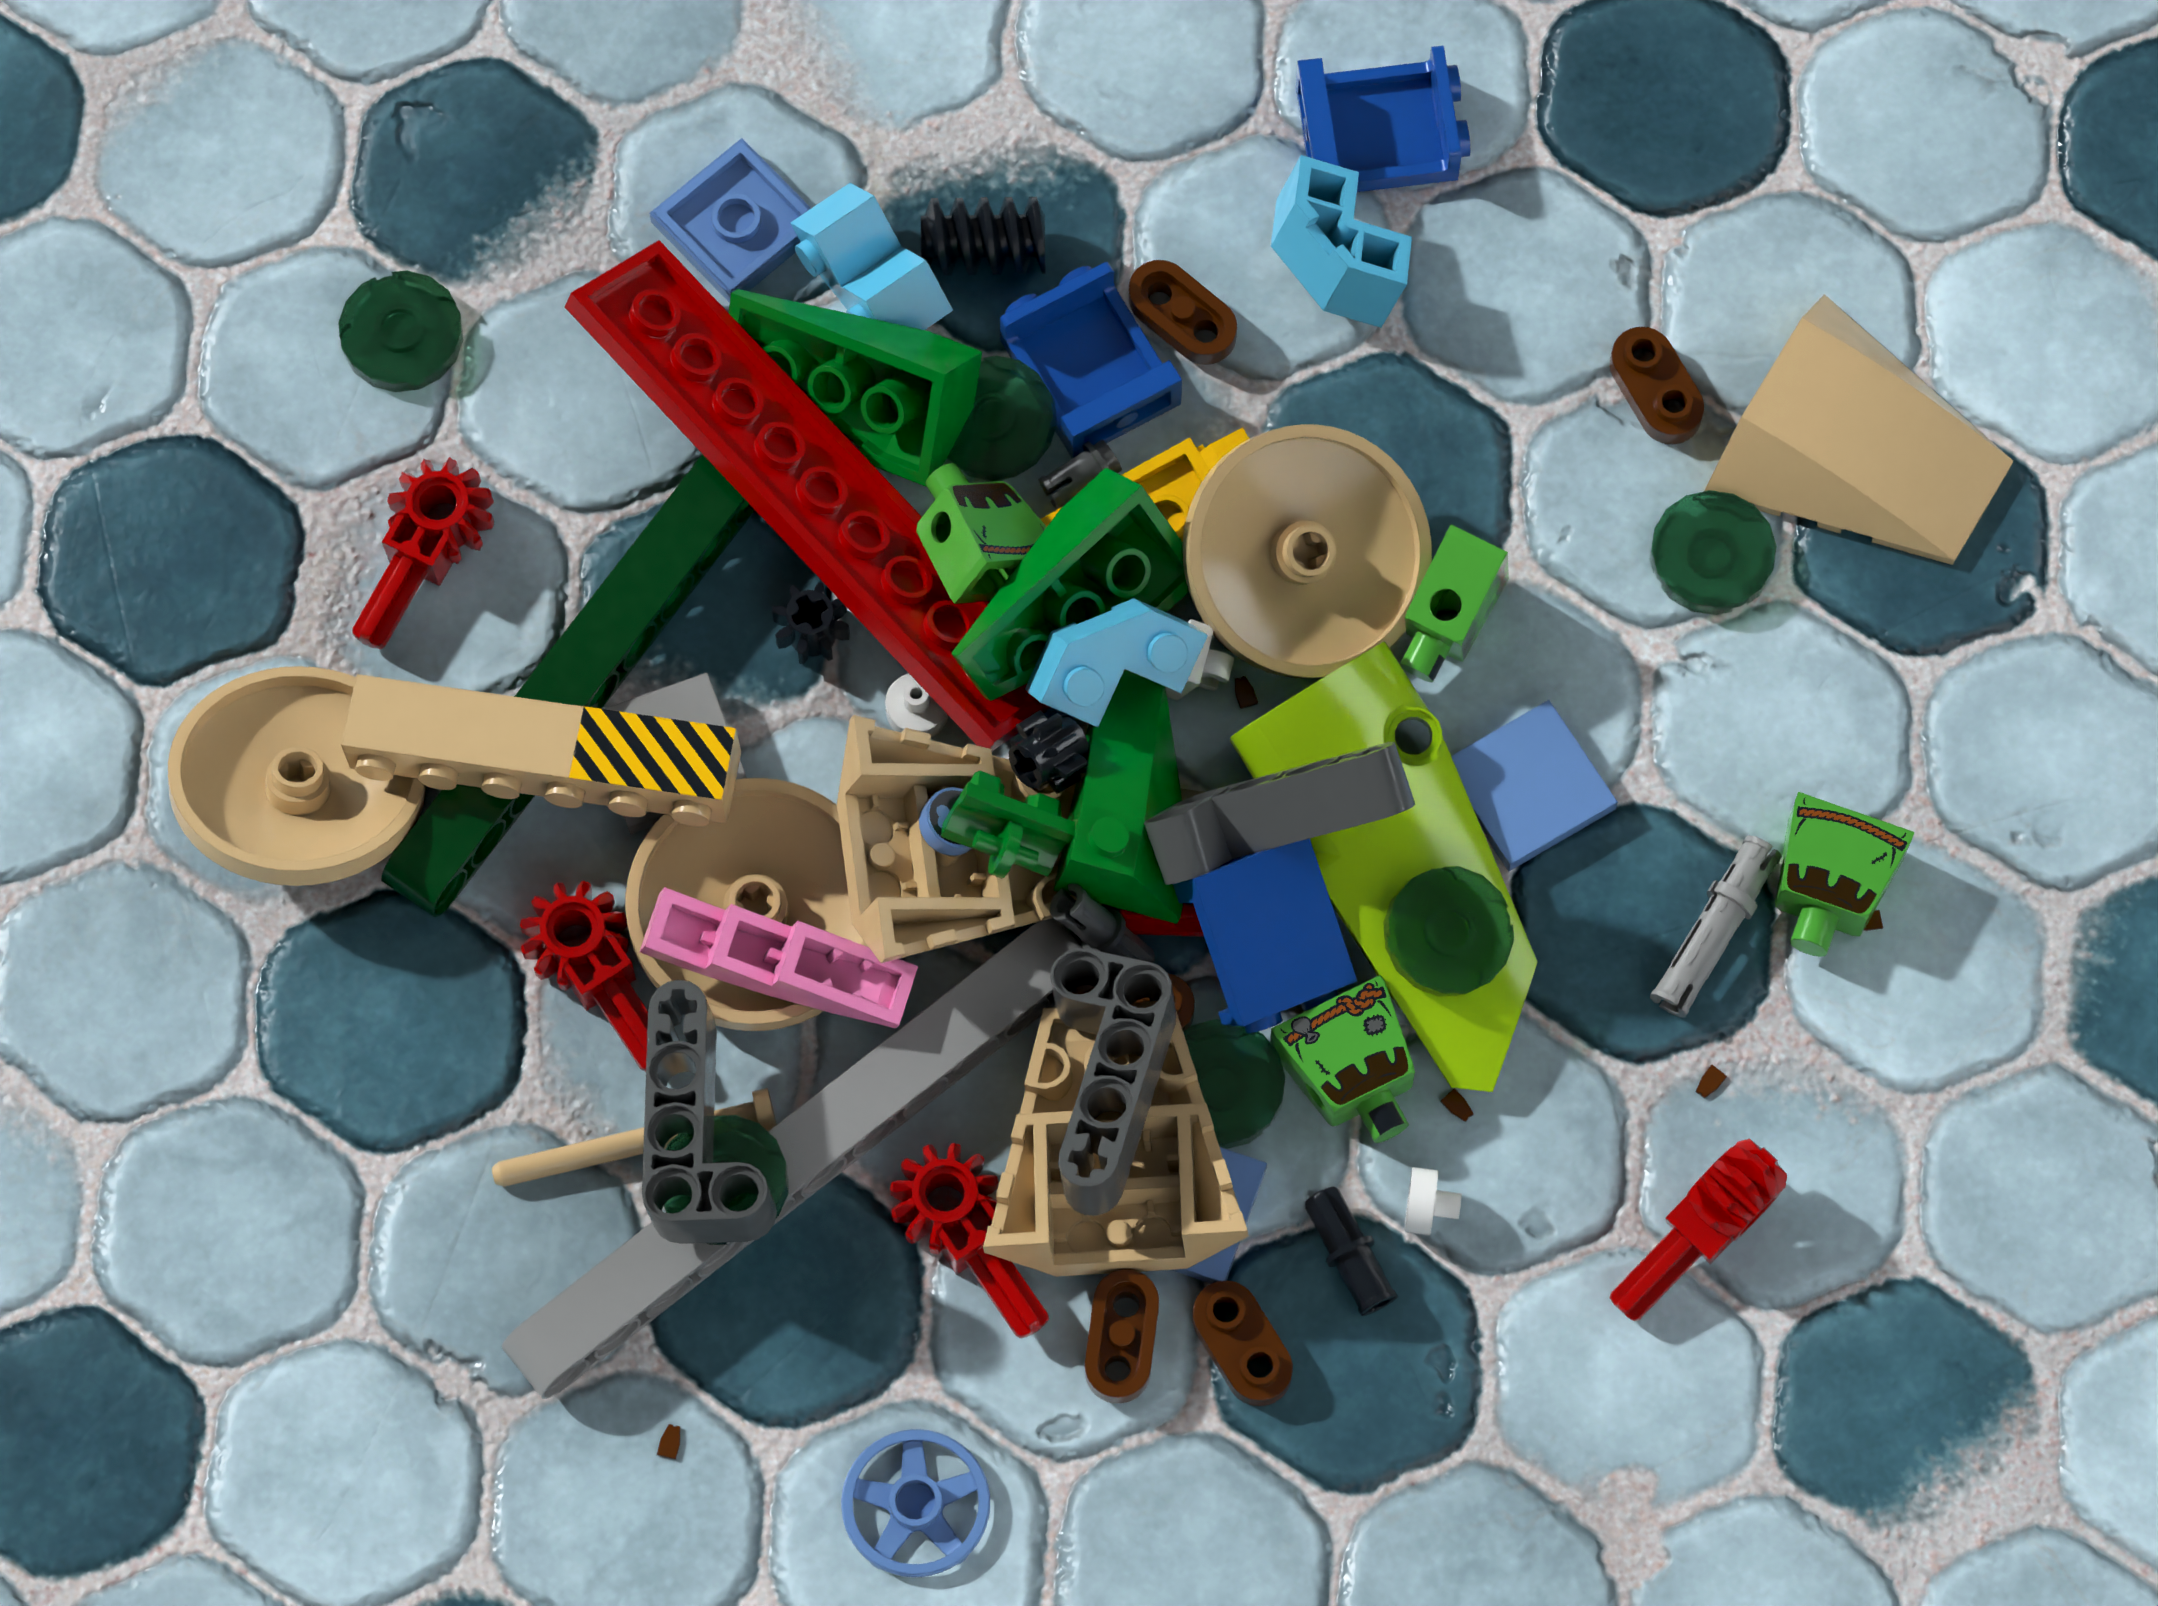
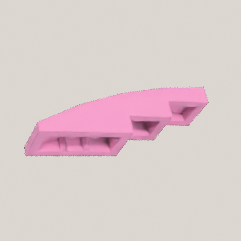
M666 887L658 895L639 951L642 954L771 997L892 1028H897L900 1025L918 969L917 965L901 959L880 963L869 947L797 921L791 927L730 904L724 910Z

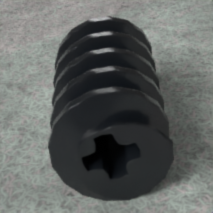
M987 197L979 198L974 215H969L963 198H955L949 215H944L938 198H931L925 215L921 216V257L927 261L929 266H931L933 258H937L944 276H952L958 258H962L968 275L977 274L982 258H987L993 275H1001L1007 257L1012 258L1019 275H1026L1032 257H1036L1042 274H1046L1045 214H1043L1037 197H1029L1023 214H1018L1012 197H1005L998 215H994Z

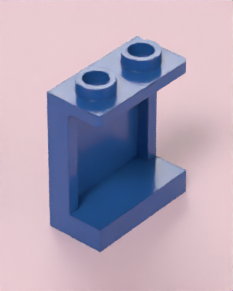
M1443 45L1431 47L1430 58L1425 62L1324 74L1322 58L1297 61L1296 94L1307 157L1359 172L1357 192L1458 180L1461 157L1470 156V136L1467 121H1456L1453 102L1461 101L1459 70L1457 65L1447 66Z
M1104 262L1094 268L1082 266L1071 271L1060 281L1059 286L1040 296L1028 294L1017 299L1008 306L1005 314L1000 317V340L1071 458L1084 451L1082 444L1087 441L1093 445L1101 439L1108 443L1181 405V377L1170 360L1162 364L1114 284V271L1108 262Z
M1310 838L1231 859L1209 873L1173 884L1179 903H1193L1228 1006V1008L1218 1012L1222 1025L1244 1026L1246 1033L1262 1031L1283 1021L1281 1011L1301 1004L1303 1011L1310 1010L1338 996L1337 989L1357 982Z

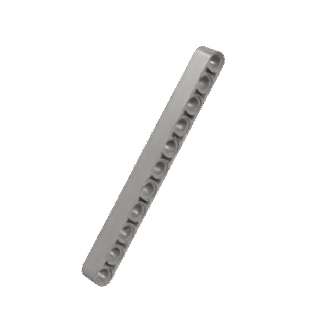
M1054 918L1036 922L728 1163H747L761 1171L766 1178L776 1204V1224L1042 1015L1043 1008H1052L1055 1005L1050 979L1051 968L1056 959L1063 953L1076 948L1083 949L1081 940L1074 932ZM752 1193L739 1194L729 1203L728 1209L737 1212L747 1210L753 1206L758 1196ZM683 1197L664 1213L673 1214L681 1212L689 1205L691 1197ZM651 1222L520 1324L505 1339L502 1349L541 1398H551L575 1382L754 1240L722 1243H673L661 1237Z

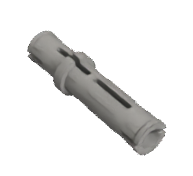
M1746 836L1735 859L1721 881L1714 880L1707 891L1709 901L1704 907L1703 912L1690 930L1663 978L1650 994V998L1654 1003H1660L1661 999L1664 1000L1659 1006L1663 1010L1681 1018L1687 1016L1697 994L1719 961L1735 931L1744 918L1751 919L1758 906L1755 902L1756 897L1768 876L1782 858L1778 850H1772L1768 854L1773 847L1768 842L1755 836Z

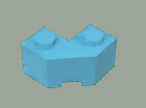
M1301 155L1276 199L1271 247L1323 311L1382 328L1407 285L1412 237L1354 220L1359 172Z
M852 183L847 184L790 223L800 240V243L795 246V251L800 261L812 276H821L847 309L846 313L925 330L953 311L927 261L901 246L875 196Z
M1133 598L1111 607L1109 612L1079 624L1073 622L1051 631L1025 690L1039 702L1098 727L1124 669L1182 694L1208 635L1187 621Z

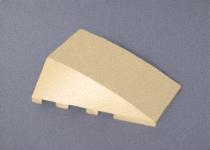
M1824 294L1801 318L1750 401L1703 495L1725 501L1726 497L1748 502L1756 505L1754 510L1779 517L1781 512L1817 522L1816 527L1836 533H1841L1843 529L1872 537V543L1953 565L2011 468L2013 460Z
M853 715L849 720L837 809L852 925L879 962L884 963L1053 918L1050 913V904L1057 893L1053 889L1061 852L1048 877L1013 864L1008 874L1002 879L988 873L990 855L975 849H971L967 853L958 856L939 853L927 844L919 828L920 812L936 792L949 787L964 789L975 772L983 771L1001 778V782L1005 786L1004 795L1025 802L1028 795L1041 793L1059 800L1061 816L1068 819L1076 783L1058 794L1054 792L1050 785L1039 791L1037 788H1030L1023 784L1013 772L1009 759L993 756L989 748L969 743L964 748L933 741L929 733L905 728L902 732H897L875 726V720Z
M1158 1001L1135 1002L1132 1006L1147 1008L1153 1006ZM1056 1007L1043 1008L1024 1083L1025 1093L1020 1113L1016 1114L1011 1134L1012 1145L1006 1169L1001 1174L996 1193L997 1204L992 1224L988 1226L983 1245L984 1253L1056 1277L1109 1274L1122 1269L1143 1272L1188 1269L1249 1237L1242 1211H1240L1233 1190L1230 1174L1214 1132L1213 1122L1200 1089L1197 1073L1177 1012L1176 1025L1126 1185L1118 1204L1107 1213L1092 1216L1075 1211L1067 1203L1058 1166L1059 1152L1097 1034L1076 1030L1067 1026L1059 1018ZM1126 1054L1117 1058L1114 1063L1128 1065L1135 1063L1141 1057ZM1108 1111L1100 1114L1095 1120L1112 1122L1123 1114L1117 1111ZM1093 1153L1095 1160L1093 1169H1101L1099 1156Z

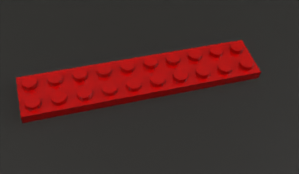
M660 240L571 292L565 309L977 746L994 751L1019 733L1016 726L1018 723L1039 710L1045 713L1052 708L1039 702L1025 690L1027 684L992 701L984 698L951 653L990 601L953 603L917 534V523L922 516Z

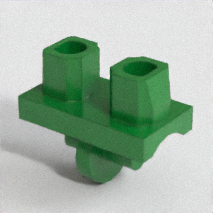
M983 771L975 772L944 820L941 837L990 855L988 873L995 877L1004 878L1013 864L1048 877L1061 850L1066 844L1070 843L1074 836L1075 822L1061 816L1059 800L1038 793L1028 795L1025 802H1021L1004 795L1005 786L1002 784L1001 778Z

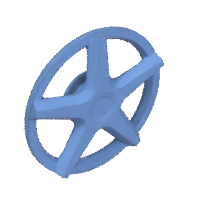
M910 1429L898 1431L872 1443L852 1464L842 1489V1518L853 1545L877 1569L904 1577L932 1576L961 1564L981 1540L990 1514L989 1486L983 1469L976 1458L956 1440L930 1430ZM922 1441L935 1443L949 1449L966 1464L970 1471L941 1481H933L927 1475ZM903 1442L902 1474L895 1484L858 1478L863 1468L875 1455L887 1447ZM978 1490L979 1505L976 1521L968 1537L961 1543L942 1512L948 1504ZM853 1498L884 1508L890 1513V1520L874 1549L863 1538L857 1527L853 1513ZM915 1531L923 1532L946 1555L939 1560L923 1564H906L891 1560Z

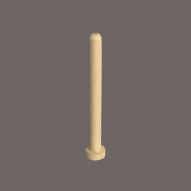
M768 1088L752 1091V1102L714 1110V1137L755 1127H760L763 1136L776 1126L777 1123ZM644 1127L499 1161L492 1167L494 1182L496 1185L506 1187L643 1154ZM687 1133L677 1134L668 1140L664 1149L690 1143L693 1135Z

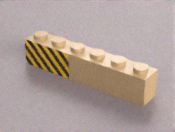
M361 674L356 675L341 741V747L350 769H355L359 775L373 780L388 781L393 779L394 775L418 778L422 784L440 790L454 789L457 784L480 787L486 794L502 799H515L519 797L520 793L542 796L549 803L564 808H579L583 803L608 806L612 812L627 817H643L646 815V812L671 815L679 823L696 827L707 826L710 821L728 822L741 757L737 730L732 727Z

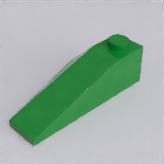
M741 289L731 292L729 314L844 435L861 447L859 451L874 467L926 487L927 478L936 469L943 466L974 408L982 351L926 330Z
M1104 468L1059 510L951 654L984 698L992 701L1028 683L1051 631L1073 622L1079 624L1109 612L1111 607L1133 598L1164 612L1170 610L1189 592L1183 566V542L1142 485L1108 468Z
M1124 669L1099 726L1096 727L1088 723L1086 738L1089 752L1085 757L1088 765L1078 771L1081 780L1076 782L1068 818L1075 822L1074 836L1070 843L1066 844L1061 851L1053 891L1058 892L1063 888L1069 895H1072L1068 891V885L1071 883L1078 884L1098 903L1177 924L1181 917L1183 903H1179L1173 884H1164L1144 822L1149 818L1182 801L1166 687Z

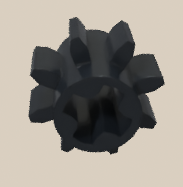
M818 582L814 590H804L801 592L792 585L789 587L791 599L787 604V608L774 606L772 609L774 622L778 625L786 626L775 634L777 647L781 649L792 644L794 649L798 651L799 664L803 665L809 656L823 655L828 661L833 660L832 646L835 640L843 641L850 639L849 625L844 621L838 620L847 613V607L838 598L831 602L824 593L822 582ZM810 617L813 623H822L819 628L812 629L810 624L807 622L801 623V621Z
M1039 710L1016 725L1019 734L1010 739L1012 747L1009 750V762L1013 772L1023 784L1030 788H1037L1039 791L1050 785L1054 792L1058 794L1081 780L1078 771L1088 765L1085 757L1088 755L1089 745L1083 730L1073 719L1061 716L1058 713L1047 719L1045 714Z

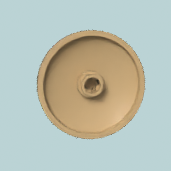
M1313 424L1285 426L1261 433L1234 447L1223 456L1206 475L1194 495L1187 514L1182 543L1184 573L1190 596L1204 624L1210 625L1214 630V637L1226 649L1251 666L1268 673L1291 678L1325 677L1384 641L1391 648L1406 631L1405 615L1432 562V542L1425 509L1417 491L1401 467L1383 450L1363 437L1339 428Z
M291 666L271 668L247 674L220 686L202 699L185 717L173 739L168 759V785L171 807L179 826L191 843L210 860L230 872L259 882L276 885L304 886L329 883L353 876L376 865L398 847L416 824L423 808L426 785L422 784L418 778L394 775L393 779L388 781L373 780L359 775L355 769H350L341 747V741L356 677L318 667Z
M736 779L727 823L710 821L707 826L696 827L679 823L671 815L664 814L647 833L632 862L627 879L625 910L630 939L641 967L656 988L674 980L690 981L697 985L707 999L716 1026L742 1031H768L802 1023L824 1011L758 993L640 953L639 951L658 895L664 887L724 910L730 904L791 927L797 921L868 947L852 925L837 805L825 796L804 786L778 779Z

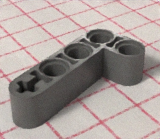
M1387 742L1189 797L1149 818L1144 822L1164 884L1170 885L1209 873L1234 858L1396 815L1412 808L1415 805V801L1395 742Z
M1076 948L1063 953L1056 959L1051 968L1050 979L1059 1018L1067 1026L1076 1030L1094 1033L1097 1036L1059 1152L1058 1166L1067 1203L1081 1214L1097 1216L1109 1212L1118 1204L1122 1197L1176 1025V1008L1171 980L1168 973L1161 966L1147 961L1091 949ZM1080 985L1095 987L1085 994H1073L1070 992L1073 988ZM1143 998L1158 1000L1153 1006L1147 1008L1132 1006L1137 1000ZM1126 1054L1141 1057L1135 1063L1128 1065L1114 1063L1117 1058ZM1108 1111H1117L1123 1114L1112 1122L1095 1120L1100 1114ZM1093 1153L1099 1156L1101 1169H1093L1095 1165Z
M684 980L670 981L657 988L650 999L648 1007L642 1175L643 1203L655 1229L661 1237L669 1242L690 1244L757 1240L767 1234L775 1224L777 1215L776 1204L766 1178L756 1167L740 1162L713 1163L717 1029L704 993L697 985ZM684 1014L683 1034L687 1042L679 1040L674 1026L680 1025L682 1015ZM690 1072L695 1074L691 1083L684 1088L672 1089L666 1087L669 1080L678 1073ZM687 1133L693 1135L692 1141L682 1150L670 1151L664 1149L668 1140L677 1134ZM752 1193L758 1196L753 1206L747 1210L737 1212L728 1209L729 1203L739 1194ZM686 1195L691 1197V1202L681 1212L671 1214L662 1211L665 1203L674 1196Z

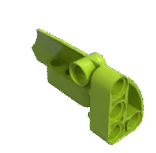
M1384 641L1251 722L1232 735L1229 741L1253 778L1375 745L1395 742L1415 805L1396 815L1310 838L1332 906L1376 975L1382 976L1389 995L1406 1016L1450 1087L1493 1092L1538 961L1444 741L1440 723L1429 711ZM1417 720L1427 727L1430 734V743L1427 750L1417 755H1409L1402 752L1395 741V730L1401 722Z

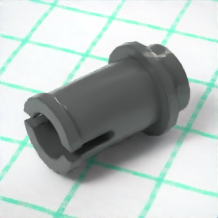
M1101 439L1094 445L1087 441L1082 444L1084 449L1082 453L1048 475L1038 479L1046 496L1069 483L1052 494L1053 499L1050 502L1056 510L1067 504L1104 468H1108L1116 473L1122 471L1119 461L1104 440Z

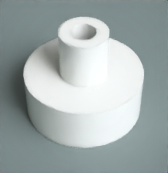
M909 673L895 680L888 689L885 700L886 715L894 731L902 732L905 728L929 733L933 737L946 725L949 715Z
M1412 1167L1404 1232L1430 1235L1433 1216L1459 1219L1462 1193L1437 1190L1438 1170Z

